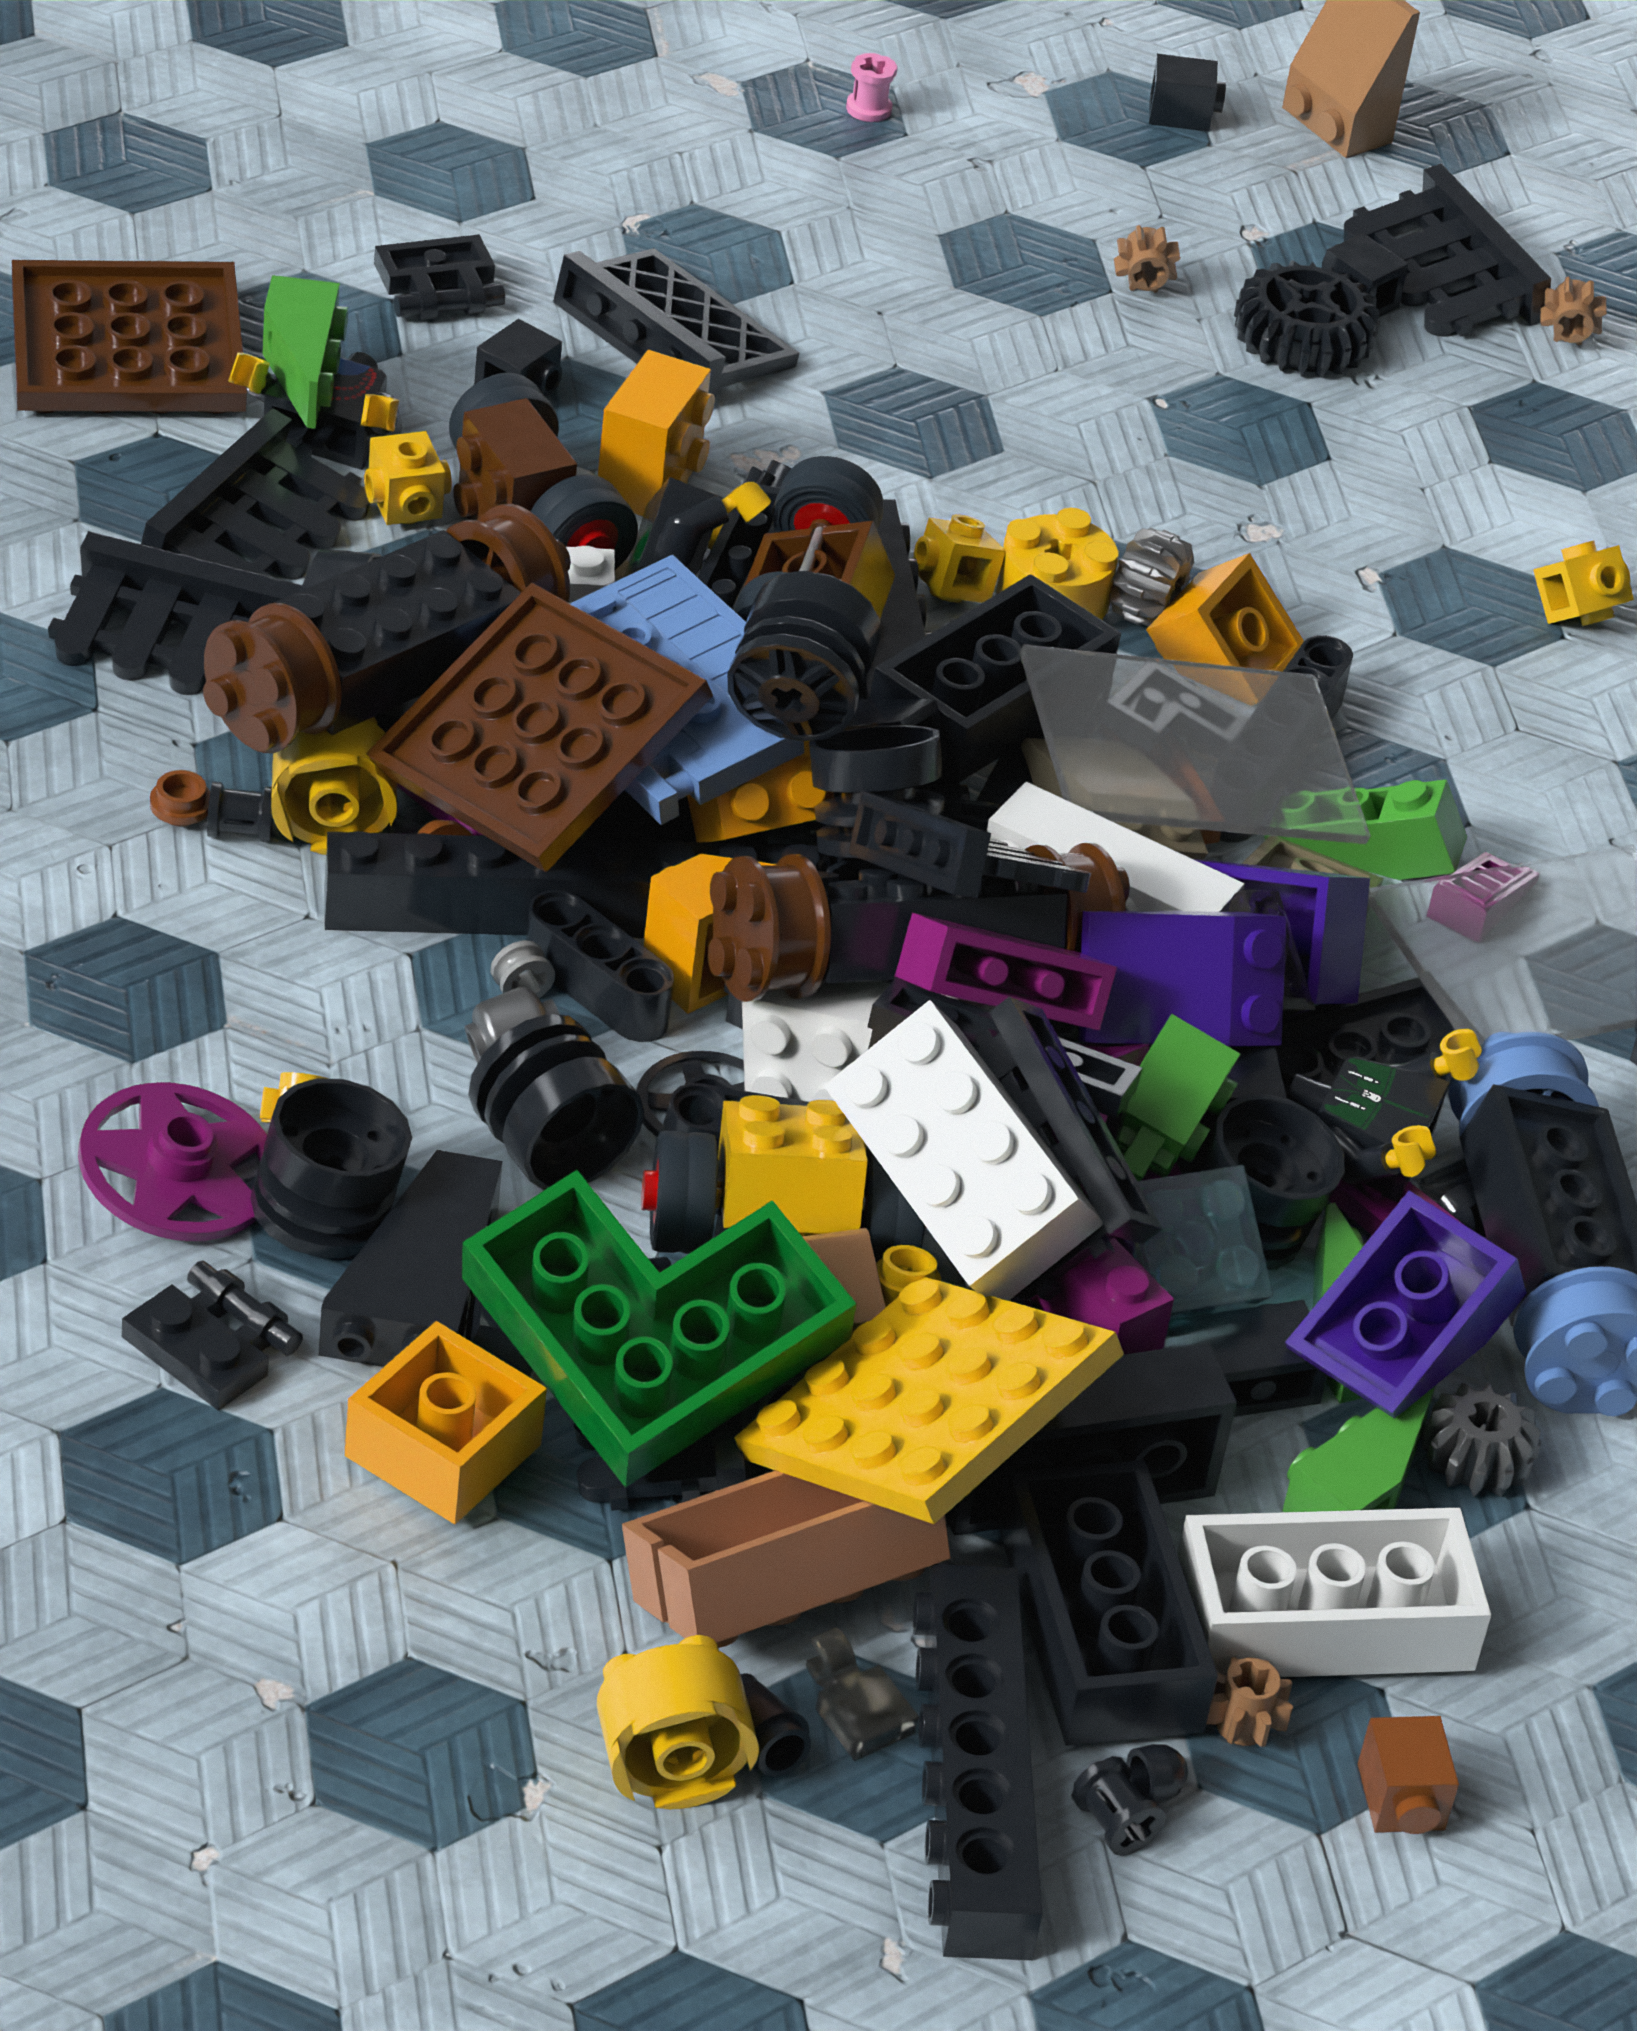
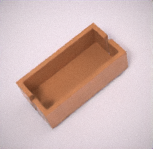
M776 1470L622 1523L633 1601L661 1622L669 1623V1627L683 1638L695 1635L709 1636L716 1641L718 1648L728 1646L737 1640L738 1635L762 1626H778L791 1623L801 1616V1612L829 1602L844 1603L855 1600L863 1594V1590L884 1582L916 1578L925 1571L926 1567L950 1559L945 1515L935 1524H931Z

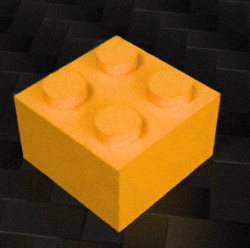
M647 350L604 408L598 476L614 485L623 499L632 508L634 514L643 516L647 503L669 477L687 483L693 471L701 472L706 463L710 448L709 440L703 439L704 428L711 418L715 404V395L708 393L711 369L651 350Z
M435 1321L348 1398L344 1456L455 1525L541 1445L547 1388L438 1321Z

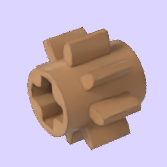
M1138 225L1136 230L1128 235L1127 239L1118 238L1119 256L1114 258L1116 276L1128 275L1129 289L1131 291L1138 288L1155 293L1158 292V289L1168 279H1177L1175 262L1181 259L1179 244L1173 241L1167 243L1164 227L1161 226L1156 230L1151 227H1141Z
M1565 277V281L1558 285L1555 290L1546 288V306L1541 308V326L1554 325L1553 341L1563 340L1582 345V342L1592 333H1602V316L1607 314V299L1605 296L1594 297V281L1590 280L1585 283L1581 280H1571L1570 277Z
M1232 1657L1227 1675L1217 1673L1218 1679L1207 1724H1216L1219 1733L1230 1744L1234 1743L1242 1746L1258 1744L1264 1747L1267 1743L1270 1728L1284 1732L1288 1729L1293 1706L1288 1702L1293 1683L1289 1679H1281L1278 1671L1267 1660L1258 1658L1237 1659Z

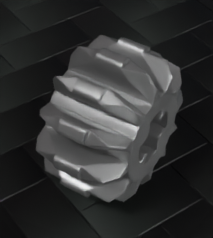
M1150 527L1148 529L1142 528L1137 532L1134 539L1127 543L1126 551L1123 557L1119 559L1117 572L1112 578L1114 584L1109 594L1112 611L1124 616V620L1136 625L1150 626L1187 586L1191 579L1190 571L1194 565L1192 545L1181 540L1179 535L1164 529L1159 531Z
M1461 1383L1453 1394L1441 1393L1439 1400L1433 1405L1430 1419L1426 1420L1422 1435L1424 1440L1423 1449L1428 1452V1470L1445 1473L1447 1487L1460 1483L1469 1486L1473 1497L1482 1488H1488L1494 1494L1502 1497L1510 1485L1522 1486L1525 1478L1530 1475L1533 1462L1537 1459L1541 1446V1440L1539 1439L1541 1430L1535 1427V1410L1528 1407H1519L1516 1392L1504 1396L1494 1393L1490 1383L1482 1391H1475L1467 1384Z

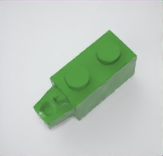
M1173 1014L1167 1020L1139 1066L1143 1068L1137 1091L1129 1100L1118 1142V1147L1138 1184H1140L1148 1169L1166 1179L1179 1157L1191 1163L1211 1130L1200 1123L1205 1113L1208 1111L1219 1117L1238 1085L1237 1082L1227 1076L1240 1053Z

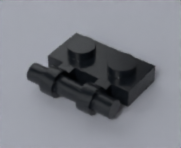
M480 234L375 246L374 265L388 294H403L394 296V310L397 317L416 315L418 320L437 318L439 312L464 310L466 315L484 313L486 307L505 304L503 285L501 283L491 284L494 283L495 264Z
M202 1260L193 1265L187 1275V1282L198 1289L200 1293L190 1298L171 1284L122 1318L121 1337L219 1411L268 1376L269 1357L262 1351L272 1345L284 1355L289 1356L300 1347L303 1334L288 1324V1315L272 1302L260 1303L245 1292L244 1282L229 1270L221 1269L217 1271ZM226 1313H230L244 1325L234 1331L219 1320V1318Z

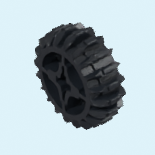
M1293 260L1286 267L1278 263H1272L1269 270L1257 269L1252 278L1245 279L1234 311V317H1236L1235 327L1238 330L1237 339L1246 343V352L1260 354L1261 363L1273 362L1278 364L1280 371L1289 368L1297 370L1300 376L1304 372H1314L1319 377H1323L1326 371L1343 374L1346 367L1358 368L1361 359L1368 358L1370 350L1374 347L1380 326V320H1378L1380 311L1376 308L1377 298L1367 294V285L1353 283V275L1349 273L1343 275L1335 273L1333 266L1324 269L1316 267L1314 262L1309 266L1299 265Z

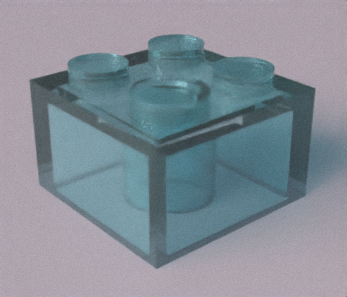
M1244 1165L1137 1181L1163 1230L1143 1245L1119 1237L1114 1238L1174 1298L1170 1319L1250 1308L1273 1296Z

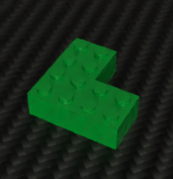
M576 1170L465 1240L462 1247L463 1281L625 1488L851 1339L857 1303L773 1200L659 1273L579 1171Z

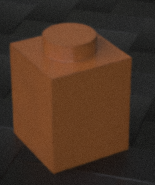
M1441 1716L1370 1718L1357 1764L1374 1832L1421 1834L1428 1831L1446 1830L1459 1782Z

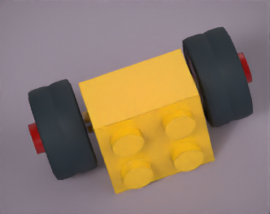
M760 1095L743 1097L740 1102L723 1101L719 1151H717L715 1135L699 1132L662 1131L659 1132L656 1140L653 1169L644 1170L641 1210L650 1211V1243L652 1250L657 1252H682L690 1254L710 1241L713 1236L715 1210L720 1208V1206L723 1227L730 1228L772 1200L799 1233L825 1234L866 1228L870 1235L876 1263L883 1259L884 1252L893 1246L910 1245L922 1249L924 1230L927 1228L867 1146L865 1149L863 1139L833 1100H813L807 1106L780 1104L776 1099Z

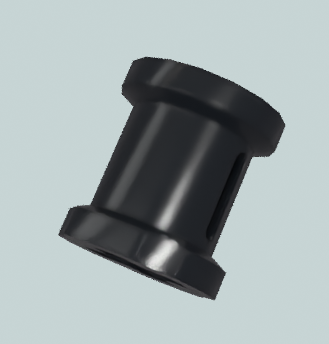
M213 781L208 808L207 836L218 837L220 832L258 835L261 842H270L273 829L271 809L272 787L265 786L262 792L225 789L222 782Z
M1117 1756L1097 1761L1084 1770L1074 1782L1071 1799L1081 1811L1091 1812L1106 1831L1104 1842L1114 1855L1124 1856L1144 1848L1153 1841L1164 1826L1166 1814L1156 1801L1145 1800L1130 1780L1132 1770L1122 1757Z

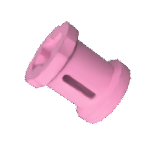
M864 53L855 57L851 65V73L855 77L853 93L848 96L846 109L852 117L866 122H880L891 116L893 104L888 96L890 82L893 81L897 74L898 67L895 61L887 56H881L876 53Z

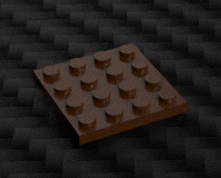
M12 260L17 411H36L39 413H52L55 411H93L96 413L149 411L157 414L170 411H206L212 414L246 412V387L228 381L237 353H243L235 262Z
M531 583L368 750L366 755L391 780L542 871L547 872L713 697L707 680L536 584Z

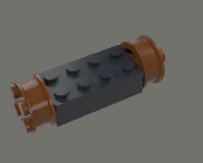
M501 504L486 511L479 521L464 520L450 526L446 531L437 532L279 601L260 607L252 614L248 622L231 620L217 626L208 637L204 652L206 683L203 687V696L206 705L213 714L222 718L230 731L241 742L253 750L271 754L284 750L293 743L298 732L316 735L326 730L331 735H335L423 695L531 583L569 603L570 580L568 570L571 565L569 552L562 542L554 538L547 526L529 510L514 504Z
M1080 843L1074 846L1068 853L1059 854L1048 845H1032L1025 849L1034 852L1035 856L1062 862V866L1090 872L1091 877L1087 893L982 875L978 898L954 895L912 878H898V873L885 869L860 870L859 880L839 881V874L817 871L813 863L800 854L786 855L776 865H760L757 860L749 856L735 857L728 862L722 872L714 873L710 882V898L713 905V938L708 948L709 967L714 976H722L732 995L743 1002L757 1001L767 991L784 990L793 999H806L817 991L822 980L828 983L894 980L898 978L895 977L912 912L1081 953L1083 911H1126V901L1130 892L1129 877L1123 867H1116L1109 853L1096 843Z

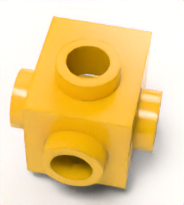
M421 431L370 438L369 469H366L364 474L365 491L368 501L371 504L377 503L386 525L413 524L418 521L442 518L444 494H450L452 489L451 472L447 460L439 459L427 432Z
M961 514L952 515L951 520L928 518L924 535L916 542L913 558L917 559L918 576L929 586V592L933 596L955 603L962 602V600L983 603L992 597L1006 550L984 529L985 524L980 520Z
M1594 540L1561 549L1563 561L1533 569L1548 624L1579 616L1582 626L1614 618L1615 614L1612 606L1634 600L1630 586V572L1628 566L1623 561L1619 545L1597 551Z

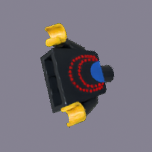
M364 352L352 353L347 360L340 358L338 374H334L331 406H320L316 429L305 426L275 374L268 372L269 362L250 354L237 353L228 381L245 386L248 393L264 402V416L273 408L292 419L286 442L295 448L302 443L313 450L312 455L363 470L370 454V438L396 435L402 432V421L398 410L399 400L386 393V374L379 370L376 361Z

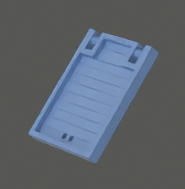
M670 555L570 603L707 680L713 697L625 789L660 825L679 816L678 800L690 795L702 805L804 753L803 741L780 738L756 727L737 710L728 693L727 672L735 657L737 645L744 635L746 622L674 555Z

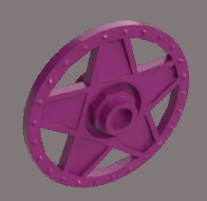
M144 1083L113 1093L93 1109L85 1121L78 1145V1161L83 1179L92 1194L108 1211L123 1222L162 1238L180 1241H208L238 1233L256 1221L250 1200L252 1191L236 1174L233 1168L255 1152L260 1163L267 1134L245 1110L216 1093L180 1083ZM139 1103V1129L100 1130L111 1116ZM182 1103L206 1109L226 1121L208 1123L201 1116L188 1112ZM99 1167L136 1180L133 1205L126 1201L107 1182ZM189 1203H193L223 1217L206 1222L172 1220Z

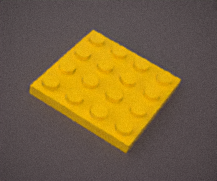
M924 1277L904 1287L899 1297L871 1321L860 1325L853 1332L851 1339L841 1345L824 1361L812 1366L806 1372L805 1377L780 1399L764 1407L757 1415V1418L736 1435L734 1439L739 1450L743 1452L744 1460L935 1524L1118 1361L1124 1353L1114 1331L990 1295L985 1297L976 1291Z

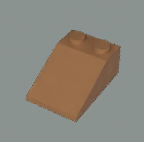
M1326 0L1290 64L1282 108L1345 158L1391 144L1395 133L1420 12L1405 0Z

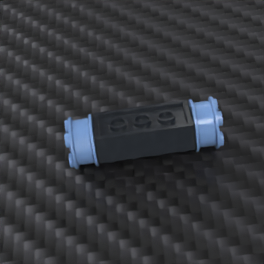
M1498 1032L1492 1034L1481 1045L1482 1052L1477 1058L1479 1068L1475 1076L1467 1081H1459L1451 1077L1448 1097L1451 1109L1460 1121L1459 1139L1487 1240L1518 1259L1527 1294L1508 1317L1510 1325L1513 1326L1515 1343L1521 1354L1526 1358L1524 1374L1527 1386L1540 1403L1558 1412L1566 1414L1601 1413L1606 1416L1623 1415L1629 1412L1637 1401V1202L1609 1110L1599 1107L1594 1092L1588 1086L1589 1074L1585 1059L1581 1052L1569 1041L1556 1035L1542 1032Z

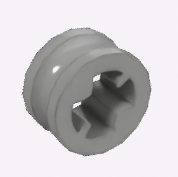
M522 940L513 942L504 947L491 963L490 973L496 984L500 986L502 994L525 986L530 988L540 998L551 988L555 981L553 966L546 959L540 945L534 941Z

